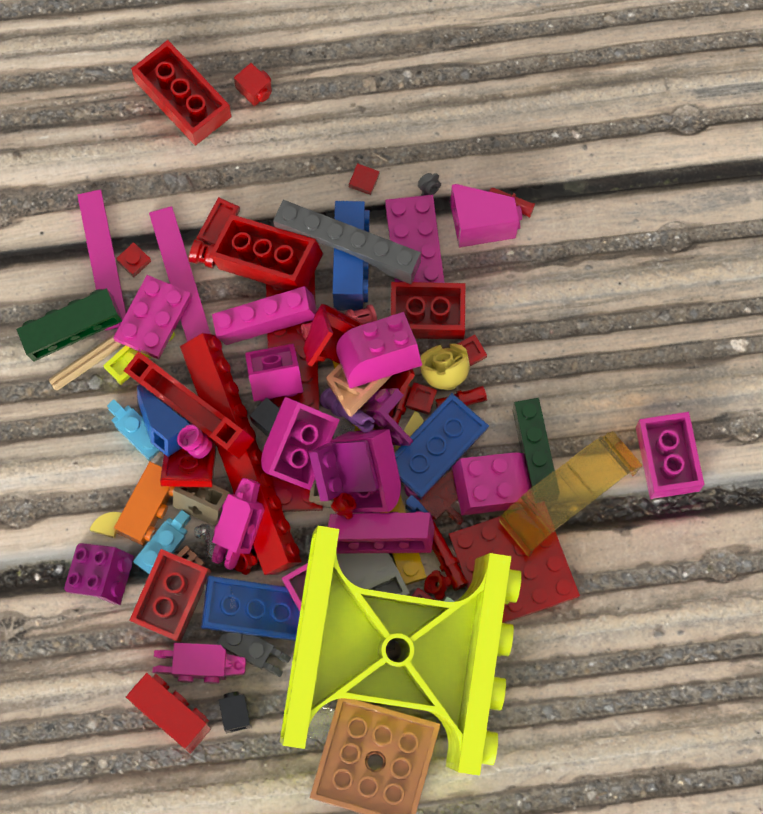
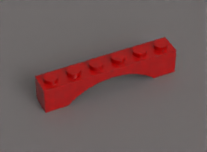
M139 351L123 370L238 459L242 457L255 440Z

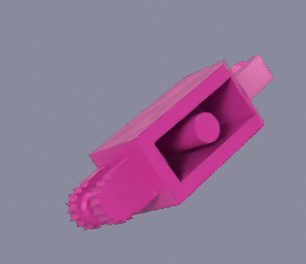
M242 478L235 494H228L222 506L219 522L214 529L212 542L216 545L211 557L212 562L219 564L226 555L224 566L229 570H233L239 560L240 553L250 554L265 511L263 505L257 502L260 483L252 479Z
M174 643L173 651L154 650V657L173 659L172 667L154 666L152 673L173 675L174 678H178V682L192 683L194 679H204V683L219 684V681L226 680L227 676L245 675L246 658L227 654L221 645Z

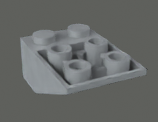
M389 553L337 554L338 564L342 573L355 586L374 591L410 595Z

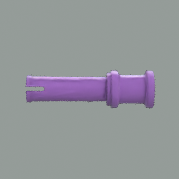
M330 388L321 394V405L326 409H331L335 416L344 417L363 432H370L373 429L374 424L372 423L375 421L372 417L366 415L360 409L352 417L348 416Z

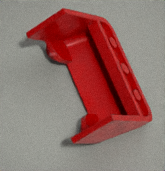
M321 304L315 313L303 347L307 364L313 366L315 362H323L326 358L340 364L336 352L339 339L350 329L364 324L326 304ZM413 369L392 375L379 389L398 388L403 394L415 376Z

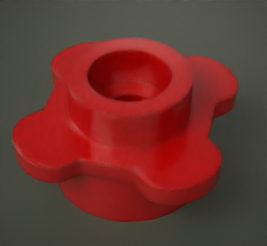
M341 493L334 498V502L331 504L333 511L348 520L353 517L352 511L357 506L355 499L348 493Z
M251 552L250 554L240 553L239 560L234 569L244 575L249 574L251 567L258 562L257 557Z
M434 570L425 579L424 591L432 593L436 599L441 600L445 596L444 592L447 590V587L452 583L451 578L448 576L444 577L439 570Z

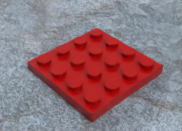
M544 501L449 533L448 535L454 553L459 560L460 569L469 582L467 588H469L473 579L475 559L489 553L511 556L510 569L521 571V586L518 600L516 603L509 602L508 605L504 604L502 623L516 620L579 598L580 596Z

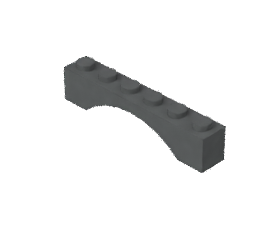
M284 199L273 220L274 227L316 239L319 244L351 254L380 269L388 276L412 284L421 264V252Z

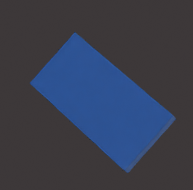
M451 393L410 436L413 440L410 446L401 445L395 452L400 481L415 493L418 498L422 499L486 432L489 425Z
M215 576L207 577L201 628L296 641L300 612L286 587Z

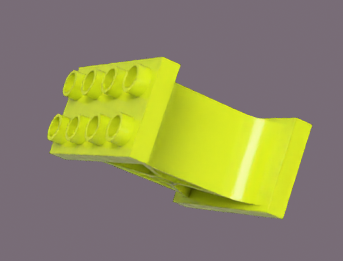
M317 526L312 534L280 735L281 744L283 746L305 749L308 728L314 715L322 706L336 699L347 698L426 710L435 715L445 728L448 738L445 766L459 773L480 776L481 765H494L497 755L498 733L487 730L489 709L501 711L504 703L506 679L494 677L497 656L508 657L511 652L514 626L513 624L502 623L504 604L508 605L509 602L516 603L518 600L521 586V571L510 569L511 556L489 553L475 559L473 579L468 590L455 602H444L363 589L352 584L339 567L336 554L339 529ZM391 639L397 641L401 647V654L394 662L386 654V646Z

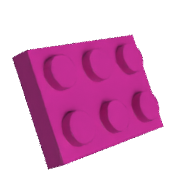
M146 275L113 337L114 340L159 360L192 297L191 293Z

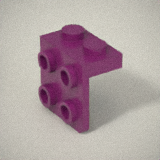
M398 388L378 389L360 410L374 419L375 422L372 424H374L375 430L390 429L393 445L410 446L413 440L388 415L404 395Z
M79 543L75 549L64 590L71 594L98 597L109 603L121 605L134 556L116 547Z

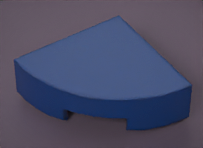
M410 495L405 501V508L410 513L418 511L428 513L414 496Z

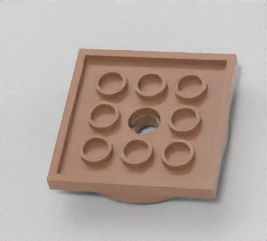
M338 699L310 799L359 814H416L440 724L359 700ZM378 755L382 758L383 765L380 769L373 770L368 766V759L371 756Z

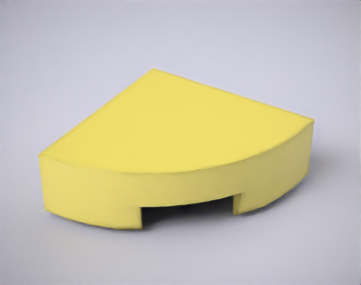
M109 512L101 515L93 522L90 531L115 538L117 533L114 526L121 513Z

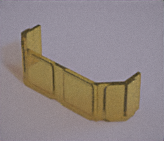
M611 431L604 436H600L528 490L500 516L499 522L529 557L534 549L553 531L626 475H636L643 465L616 433Z

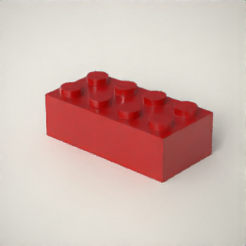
M169 40L165 41L131 68L134 81L195 146L232 117L230 105Z
M232 214L210 253V257L219 270L287 291L304 286L307 288L323 256V252L316 239Z

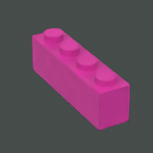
M304 286L214 313L212 318L216 337L225 345H230L314 319L317 309L314 295Z
M430 512L353 514V517L349 520L338 514H330L328 527L339 529L336 554L432 553L435 527Z

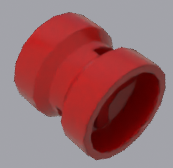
M195 239L191 246L189 262L195 264L203 263L205 267L213 269L216 264L210 257V253L215 244L207 245L203 241Z

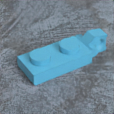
M112 400L107 405L108 410L115 416L111 421L115 424L117 430L148 461H151L160 450L151 444L143 418L133 408L131 409L130 406L127 405L123 409L119 403Z
M181 510L174 520L169 517L166 522L164 521L150 542L145 545L134 559V564L150 574L160 549L173 554L185 539L188 531L184 527L191 520L190 515Z

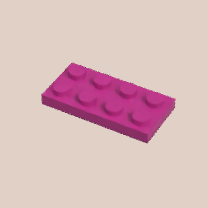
M433 195L386 199L385 207L390 241L421 252V264L413 282L444 283ZM394 278L395 282H404Z

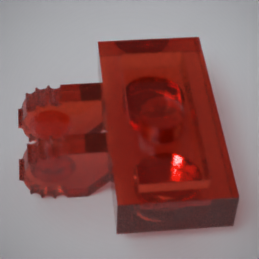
M451 470L418 501L428 513H431V517L435 521L443 513L447 512L458 525H461L464 522L463 518L452 507L456 501L459 503L453 470Z

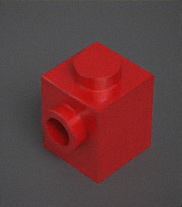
M252 63L234 77L235 88L254 106L259 102L266 101L271 95L270 76L264 70L260 71Z

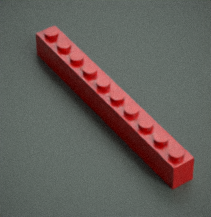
M201 333L181 345L180 348L198 397L255 439L240 459L216 441L215 443L234 494L242 478L252 479L260 483L257 502L263 505L265 511L253 546L264 575H278L302 562L299 556V548L291 535L290 524L283 514L281 500L276 495L273 487V479L270 474L265 473L262 469V452L259 450L256 442L255 431L248 421L247 410L239 397L238 386L233 381L230 373V365L224 357L222 343L216 335Z

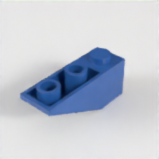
M139 384L137 386V403L150 442L169 457L182 448L178 445L177 436L182 428L191 424L187 419L179 416L170 406L164 404L153 393Z

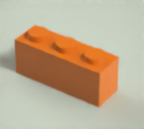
M150 461L114 526L117 534L142 546L147 541L150 542L155 534L156 528L154 526L159 518L163 519L168 510V505L166 504L170 496L173 497V489L175 488L161 486L162 467Z

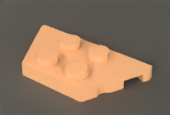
M339 364L326 377V380L348 416L352 417L391 376L350 389L341 364Z

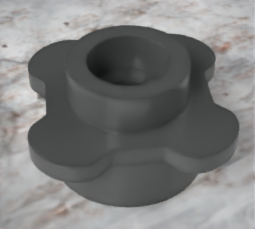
M427 173L420 178L418 188L422 191L421 196L433 195L439 190L441 182L438 180L439 175L437 173Z

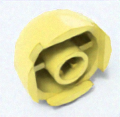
M449 344L450 348L442 349L441 345H438L421 355L422 366H420V370L428 384L434 388L452 390L467 378L470 370L469 358L466 348L462 345Z

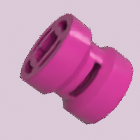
M195 425L185 426L177 436L178 445L188 451L194 458L200 459L205 457L212 448L211 438L202 433Z

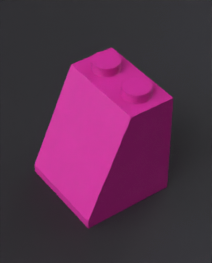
M459 184L452 185L450 207L459 248L516 238L517 230L520 229L522 211L520 206H516L514 197Z

